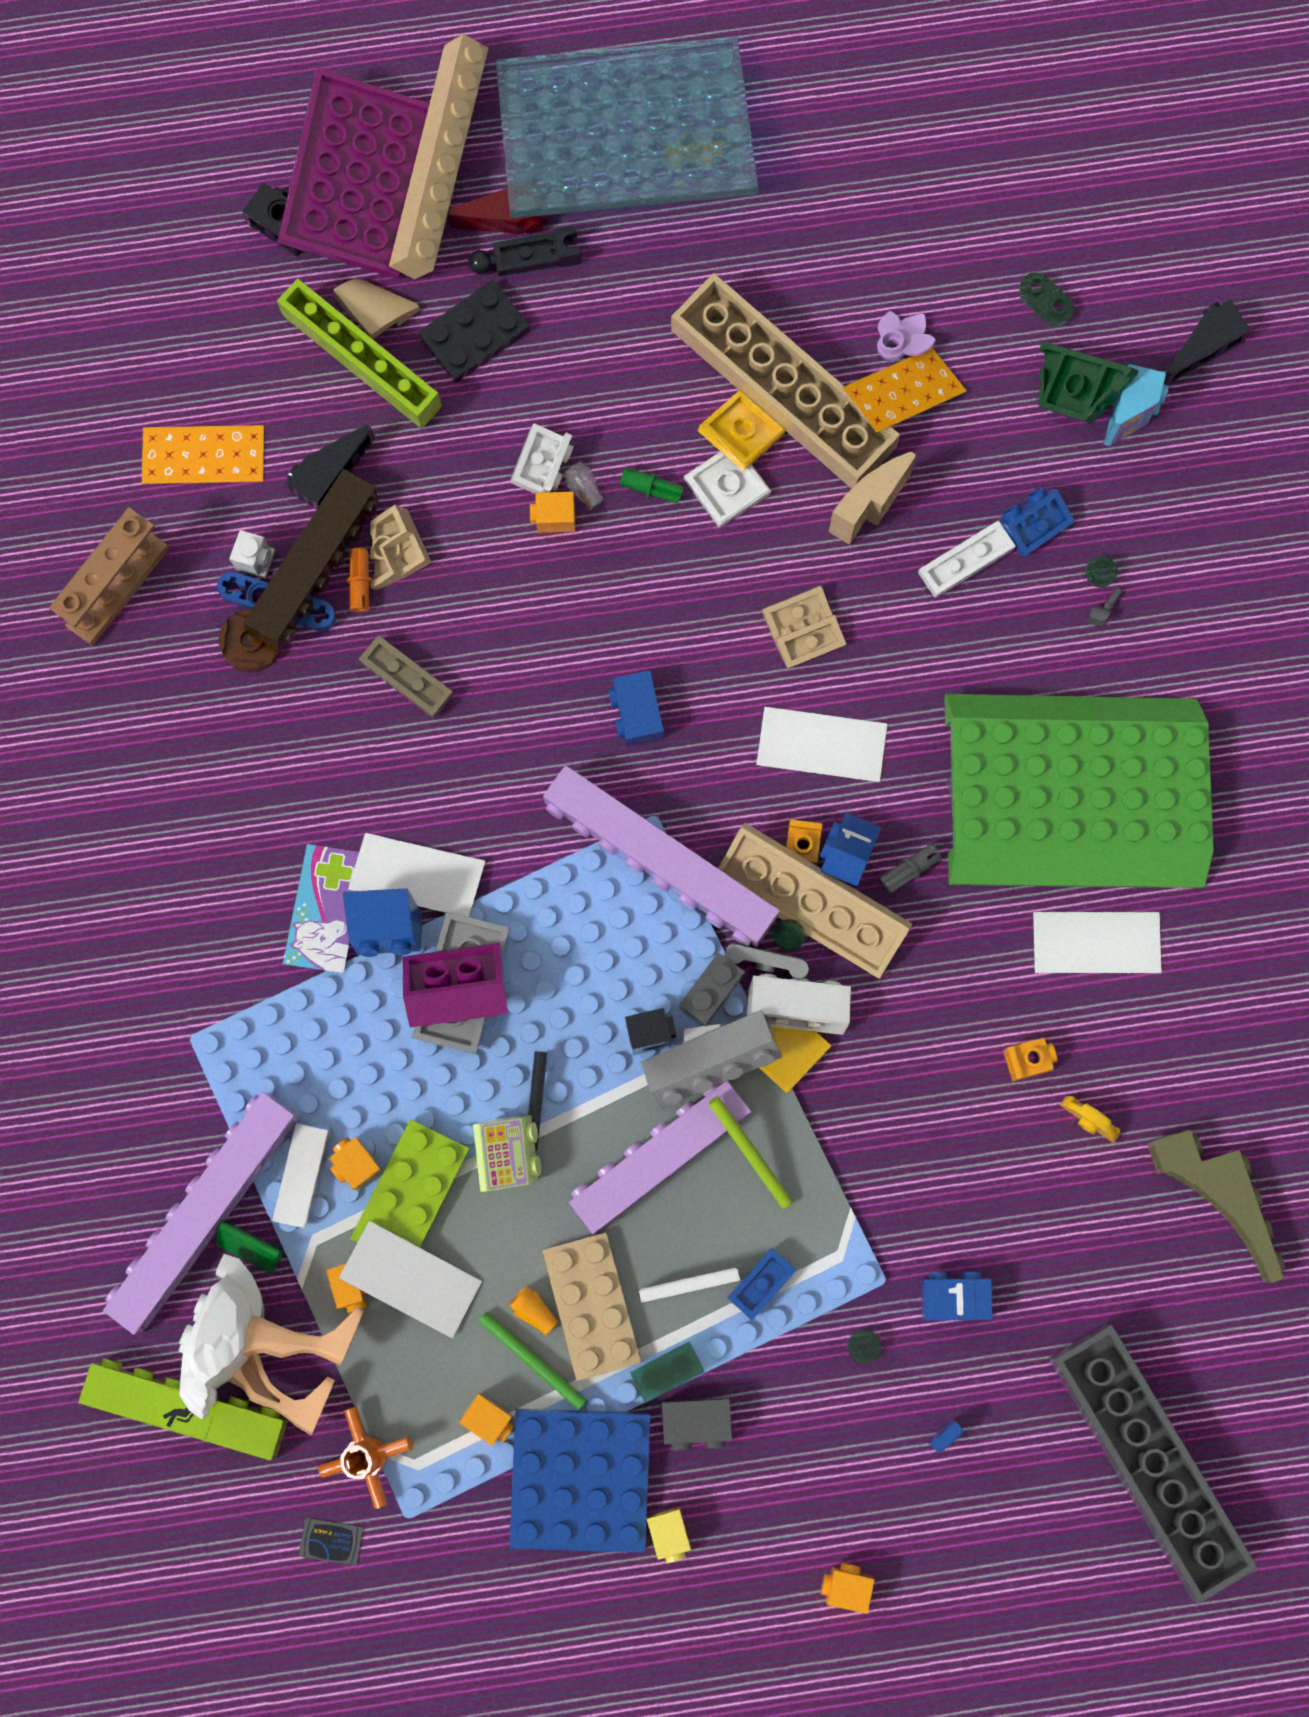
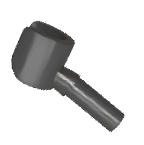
M1116 588L1103 608L1094 605L1090 612L1088 623L1099 627L1104 626L1113 605L1122 594V590Z

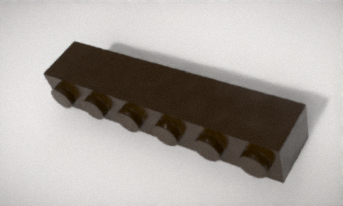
M345 469L341 471L244 621L246 634L280 652L284 644L289 645L297 632L296 625L301 618L306 619L313 608V597L318 592L322 593L326 589L330 580L328 575L334 566L338 568L342 564L346 556L345 549L350 541L355 542L358 539L363 528L361 524L366 516L371 517L376 511L379 504L376 486Z

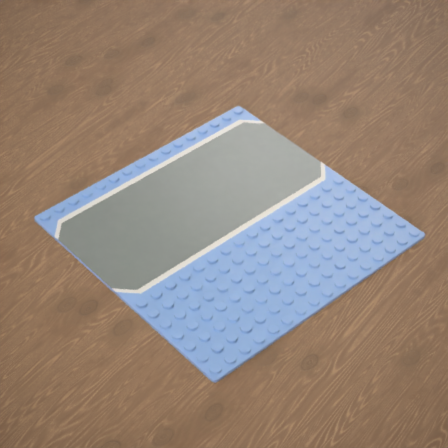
M651 816L645 819L665 832L658 817ZM600 841L474 900L470 918L510 928L502 958L508 1014L486 1017L476 1055L413 1039L412 1035L415 1027L410 1028L403 999L402 957L435 952L445 915L422 925L421 951L410 952L408 955H395L393 953H379L375 957L359 955L346 961L344 973L325 971L193 1034L190 1038L192 1047L229 1128L237 1121L240 1123L247 1114L245 1108L248 1102L256 1094L260 1096L262 1092L270 1093L301 1117L297 1124L330 1131L306 1229L272 1221L295 1126L254 1181L255 1187L322 1335L333 1331L351 1314L347 1313L346 1308L337 1309L326 1270L348 1262L357 1245V1242L350 1238L409 1120L412 1119L470 1148L420 1247L482 1281L453 1339L366 1293L367 1308L362 1309L364 1312L341 1366L336 1364L354 1407L357 1406L367 1435L380 1439L384 1444L405 1437H410L413 1441L412 1450L388 1457L383 1468L399 1507L406 1518H413L512 1469L515 1409L578 1411L478 1322L485 1312L494 1317L587 1399V1402L579 1411L627 1412L882 1286L886 1280L793 1089L786 1093L758 1067L742 1074L737 1079L728 1080L729 1084L751 1111V1114L741 1121L739 1125L793 1202L788 1207L781 1208L727 1132L595 1234L607 1233L642 1363L576 1381L542 1250L594 1236L568 1203L573 1199L571 1192L584 1182H587L589 1186L600 1178L597 1173L612 1161L615 1165L619 1164L627 1158L623 1153L638 1141L642 1145L652 1138L650 1132L664 1121L668 1125L679 1117L676 1112L689 1101H692L695 1105L705 1097L702 1093H697L681 1100L676 1105L661 1109L650 1093L641 1061L683 1044L684 1029L701 1027V1025L679 1010V1004L716 954L719 952L725 957V951L711 923L705 919V912L697 907L695 910H691L678 900L680 895L671 889L665 892L651 882L652 876L645 871H642L641 874L633 871L625 864L626 858L617 852L612 856L599 847ZM740 982L708 1025L720 1024V1027L747 1016L748 998ZM664 1008L666 1016H673L676 1029V1038L671 1039V1047L633 1056L625 1017ZM534 1051L548 1052L538 1151H535L536 1156H539L541 1161V1174L538 1176V1182L524 1186L480 1192L473 1124L492 1119L528 1116ZM347 1137L350 1140L355 1137L359 1138L383 1169L380 1174L358 1191L353 1190L347 1181L341 1184L330 1170L334 1165L329 1157L335 1154L333 1148ZM773 1248L796 1269V1272L751 1321L727 1297L764 1255ZM731 1268L738 1269L740 1281L641 1303L640 1289ZM525 1286H528L531 1290L536 1289L553 1316L558 1319V1323L546 1335L513 1315L514 1310L508 1306ZM479 1393L484 1394L514 1415L510 1421L514 1428L504 1443L497 1440L495 1445L492 1446L459 1423Z

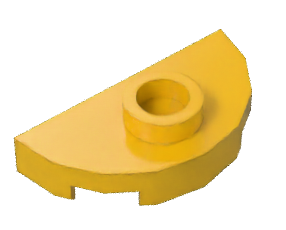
M1066 1096L1060 1104L1061 1107L1080 1119L1078 1125L1089 1133L1095 1134L1097 1131L1112 1143H1115L1120 1136V1129L1111 1125L1112 1122L1108 1117L1089 1104L1083 1105L1073 1096Z

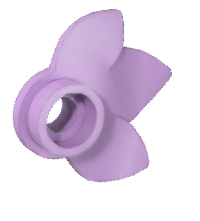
M889 311L879 321L878 331L881 337L878 340L877 349L880 356L884 359L897 360L904 355H922L929 351L936 342L933 336L925 334L926 319L923 313L900 320L895 313Z

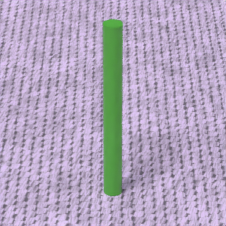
M485 1312L478 1320L485 1329L578 1411L587 1402V1399L488 1312Z

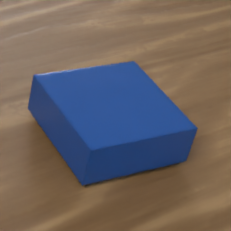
M951 1420L927 1442L936 1452L942 1453L963 1434L964 1430L956 1421Z

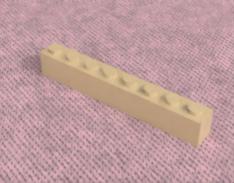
M465 34L444 45L389 267L413 279L434 270L488 52V47Z

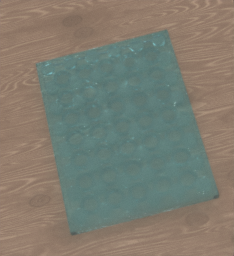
M738 36L496 60L511 218L758 194V182Z

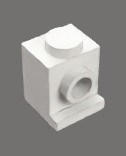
M240 530L229 559L237 571L266 579L276 550L268 546L264 537Z

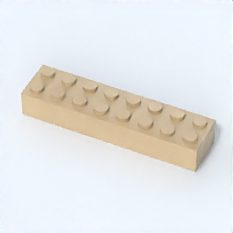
M715 273L671 316V331L738 390L745 393L786 429L788 434L851 489L867 474L878 468L897 448L900 437L897 431L890 426L876 432L842 389L844 385Z

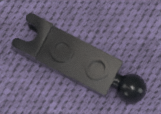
M574 226L558 228L550 233L492 243L494 254H489L484 250L474 251L468 259L469 268L474 273L483 275L488 273L491 267L497 266L498 276H504L559 265L560 268L578 265L582 262L580 249L577 247H567L577 242L576 228Z

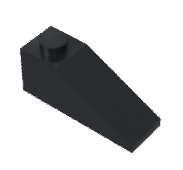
M1231 299L1221 305L1219 302H1216L1203 311V317L1169 367L1164 380L1165 385L1176 381L1244 342L1251 329Z
M364 425L305 457L300 465H295L290 470L286 483L291 494L317 510L341 471L345 469L351 473L374 441L375 437L371 427Z

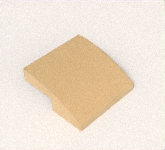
M821 586L761 609L787 668L846 645L835 615H832Z

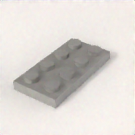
M446 911L435 952L500 943L503 958L510 928ZM486 1017L467 1019L461 1022L439 1023L426 1027L418 1026L414 1028L412 1038L476 1055Z

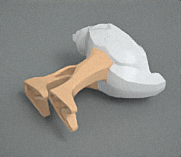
M224 1254L216 1270V1276L222 1279L211 1287L208 1295L201 1294L194 1309L193 1321L195 1324L194 1326H186L179 1342L181 1345L178 1352L183 1353L179 1397H181L189 1411L200 1419H204L209 1415L210 1407L216 1404L218 1397L216 1389L227 1382H231L242 1388L252 1402L274 1409L295 1426L312 1436L335 1380L327 1377L305 1399L294 1401L270 1383L263 1369L259 1354L265 1353L283 1358L298 1353H313L341 1366L364 1310L356 1307L340 1325L323 1336L307 1335L288 1330L263 1319L265 1308L253 1275L239 1258Z

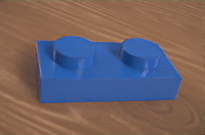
M771 1248L727 1299L752 1321L796 1272V1269Z

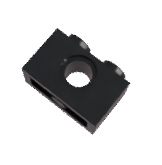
M263 183L242 211L247 225L277 243L282 221H278L276 218L284 213L288 194L279 187L271 188ZM277 243L295 256H298L301 252L299 249Z
M664 1008L625 1017L633 1056L671 1047V1039L676 1038L673 1016H666Z

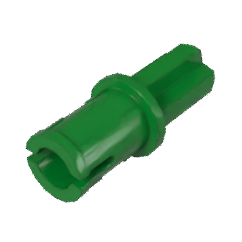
M625 467L620 481V486L645 493L648 498L652 495L678 503L683 494V487L681 485L657 478L655 473L649 475L630 467Z

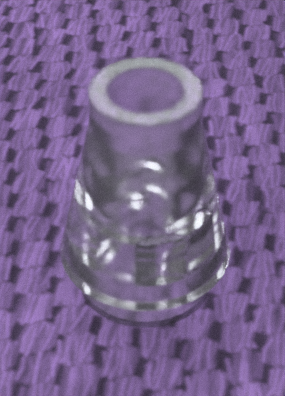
M582 461L563 473L564 485L585 503L589 510H592L605 500L590 467L585 466Z

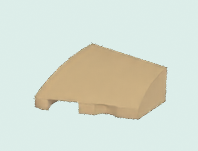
M362 279L347 281L333 289L339 304L372 339L376 338L394 323L400 326L420 311L417 303Z
M393 505L371 520L370 535L373 539V545L370 549V559L374 561V579L370 583L372 589L378 590L402 580L431 563L407 509Z

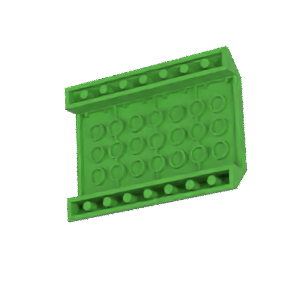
M945 694V727L951 728L953 849L948 853L949 885L1205 887L1213 854L1208 721L1197 699Z

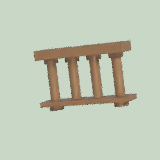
M129 507L49 607L51 611L67 621L65 625L67 629L92 647L170 549L166 543L151 533L155 526Z

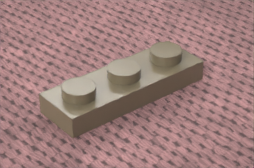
M379 635L358 659L361 664L433 719L454 695L452 690Z

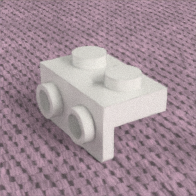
M534 423L531 426L510 483L534 494L549 493L551 490L556 491L562 478V474L558 472L561 463L568 461L573 446L569 444L572 435L566 432L561 436Z

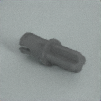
M929 843L910 858L904 857L901 864L880 878L883 888L888 893H892L910 880H918L922 872L942 860L940 853L931 855L937 851V848Z

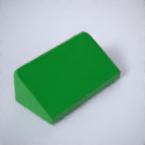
M220 1222L216 1236V1245L268 1273L273 1274L284 1255L283 1250L229 1222Z

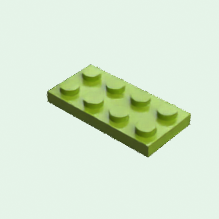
M410 1119L350 1239L358 1243L368 1222L371 1221L420 1248L470 1148Z

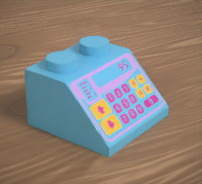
M1128 364L1129 367L1139 372L1133 381L1114 400L1104 445L1111 446L1146 426L1152 414L1158 415L1161 404L1165 402L1169 387L1164 384L1165 372Z

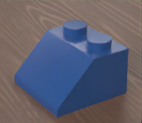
M408 888L343 892L349 942L357 954L365 957H375L379 953L408 955L410 952L421 951L423 916Z

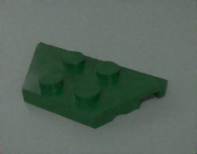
M1042 341L1040 351L1045 353L1044 368H1041L1039 371V381L1041 383L1039 407L1092 425L1133 381L1139 371L1126 365Z

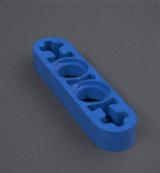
M228 572L219 578L217 589L225 601L247 609H253L256 604L253 600L255 593L262 589L265 590L269 583L236 572ZM233 581H236L240 589L247 591V599L243 600L245 595L237 590H233L229 594L225 588L226 584L232 585ZM313 597V608L311 611L321 613L322 609H325L329 617L328 620L322 619L320 623H317L316 617L309 614L306 619L301 618L297 625L320 632L328 631L336 623L335 611L328 602Z

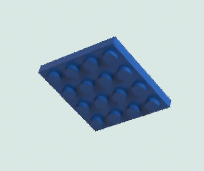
M515 1409L510 1549L645 1553L650 1413Z

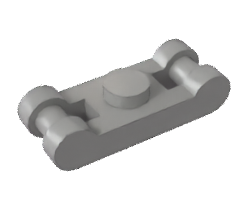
M739 943L730 944L725 951V957L734 964L740 963L742 960L756 962V969L774 972L775 967L789 970L790 974L796 979L804 978L808 973V964L800 957L752 946L746 947Z

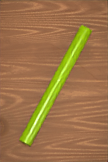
M720 1097L712 1098L708 1102L710 1108L781 1208L788 1207L793 1202L791 1197Z

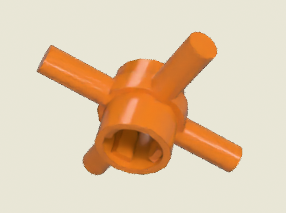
M357 1406L346 1409L344 1413L353 1442L344 1450L341 1458L319 1465V1474L322 1478L344 1472L350 1478L365 1479L374 1509L386 1506L387 1501L378 1473L384 1468L388 1457L412 1450L413 1441L410 1437H405L384 1444L380 1439L366 1436ZM365 1453L366 1460L362 1461L360 1454Z

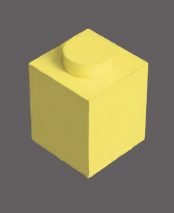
M680 1507L647 1516L658 1560L665 1558L666 1563H671L686 1558L685 1552L690 1551L691 1546Z

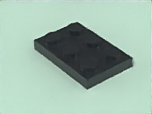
M492 279L420 330L418 335L451 379L457 383L529 332L530 327Z

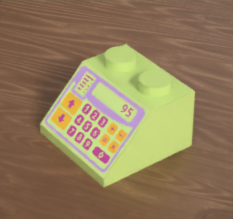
M531 1115L492 1119L473 1124L480 1192L524 1186L538 1182V1176L541 1174V1161L539 1156H536L534 1144L537 1142L538 1132L536 1124L532 1123Z

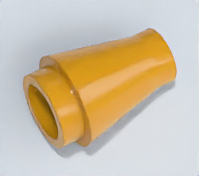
M525 1286L508 1305L514 1310L513 1315L535 1327L544 1335L548 1334L558 1323V1319L553 1316L536 1289L531 1290L528 1286Z

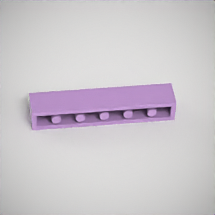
M728 1081L702 1093L705 1097L694 1105L692 1101H689L676 1112L679 1117L669 1125L666 1121L662 1122L650 1132L652 1138L643 1145L638 1141L623 1153L627 1158L617 1165L612 1161L597 1173L600 1178L589 1186L587 1182H584L571 1192L573 1199L568 1203L593 1235L601 1231L727 1133L723 1124L708 1105L712 1098L719 1096L738 1124L751 1114L750 1109Z

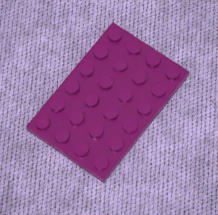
M317 67L277 243L397 279L400 272L389 267L430 103Z

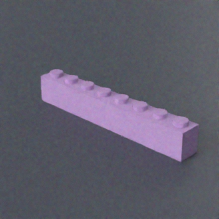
M566 765L543 795L544 802L547 805L545 809L551 815L560 820L564 816L574 823L572 828L586 838L592 835L600 841L598 845L612 856L617 852L626 858L625 864L639 874L645 871L653 877L651 882L665 892L671 889L680 895L678 900L691 910H695L697 907L707 914L705 919L720 929L724 925L733 931L732 937L746 947L752 944L757 948L778 918L780 910Z
M262 1092L260 1096L256 1094L248 1102L245 1111H247L245 1117L240 1123L237 1121L229 1128L225 1135V1138L228 1139L220 1150L217 1148L211 1153L205 1163L208 1166L201 1177L197 1175L189 1183L185 1190L188 1195L181 1204L176 1203L166 1215L168 1220L161 1231L157 1230L151 1235L146 1243L147 1251L141 1259L137 1257L126 1270L128 1277L121 1286L119 1284L116 1285L106 1297L108 1304L103 1309V1312L133 1335L145 1332L217 1233L220 1222H225L300 1119V1115L270 1093Z

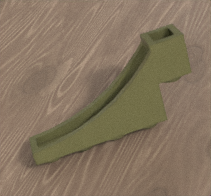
M1191 1130L1147 1143L1157 1175L1165 1173L1190 1187L1211 1203L1231 1224L1251 1254L1263 1283H1273L1284 1279L1282 1271L1285 1270L1284 1261L1278 1251H1274L1271 1239L1274 1238L1271 1224L1267 1219H1263L1260 1207L1263 1205L1262 1198L1258 1189L1252 1187L1248 1176L1252 1173L1251 1166L1247 1157L1241 1155L1240 1150L1201 1161L1200 1155L1203 1154L1202 1145L1198 1136H1193Z

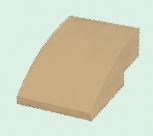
M908 452L895 457L859 481L832 512L829 532L850 545L866 520L878 526L909 479L916 454Z

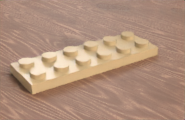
M744 823L718 868L780 910L778 918L879 979L913 925L838 878L821 872V868L747 823Z

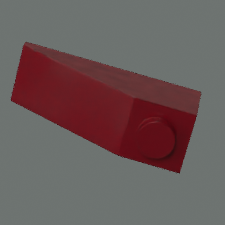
M534 179L449 208L447 213L451 228L510 234L526 232L531 234L538 232L543 226L548 224L546 209Z

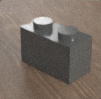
M718 952L681 1001L679 1010L699 1025L707 1026L742 980L745 971Z
M729 1398L662 1401L664 1444H671V1450L692 1449L691 1443L705 1442V1448H724L725 1441H732Z

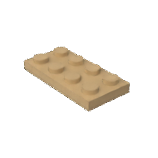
M607 1233L542 1250L576 1381L642 1363Z

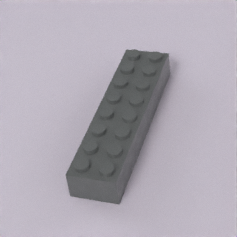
M1105 1324L1049 1357V1361L1190 1598L1201 1604L1258 1569L1114 1327Z

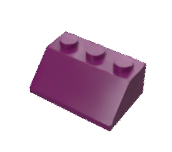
M500 943L402 957L403 999L410 1028L508 1014L507 991Z

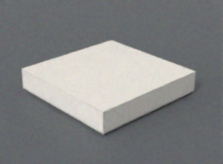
M719 452L684 475L685 482L719 529L771 495V490L752 464L743 472L722 452Z

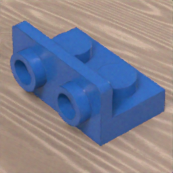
M1040 487L1033 490L1027 495V501L1021 505L1016 504L1007 508L1002 513L1003 517L998 520L1016 545L1015 548L1020 556L1025 557L1075 522L1057 489Z

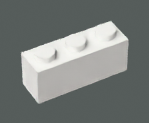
M773 974L753 976L748 988L747 1016L762 1010L771 1027L843 1035L850 1023L851 986H843L836 981H826L823 983L809 982L806 978L780 979Z

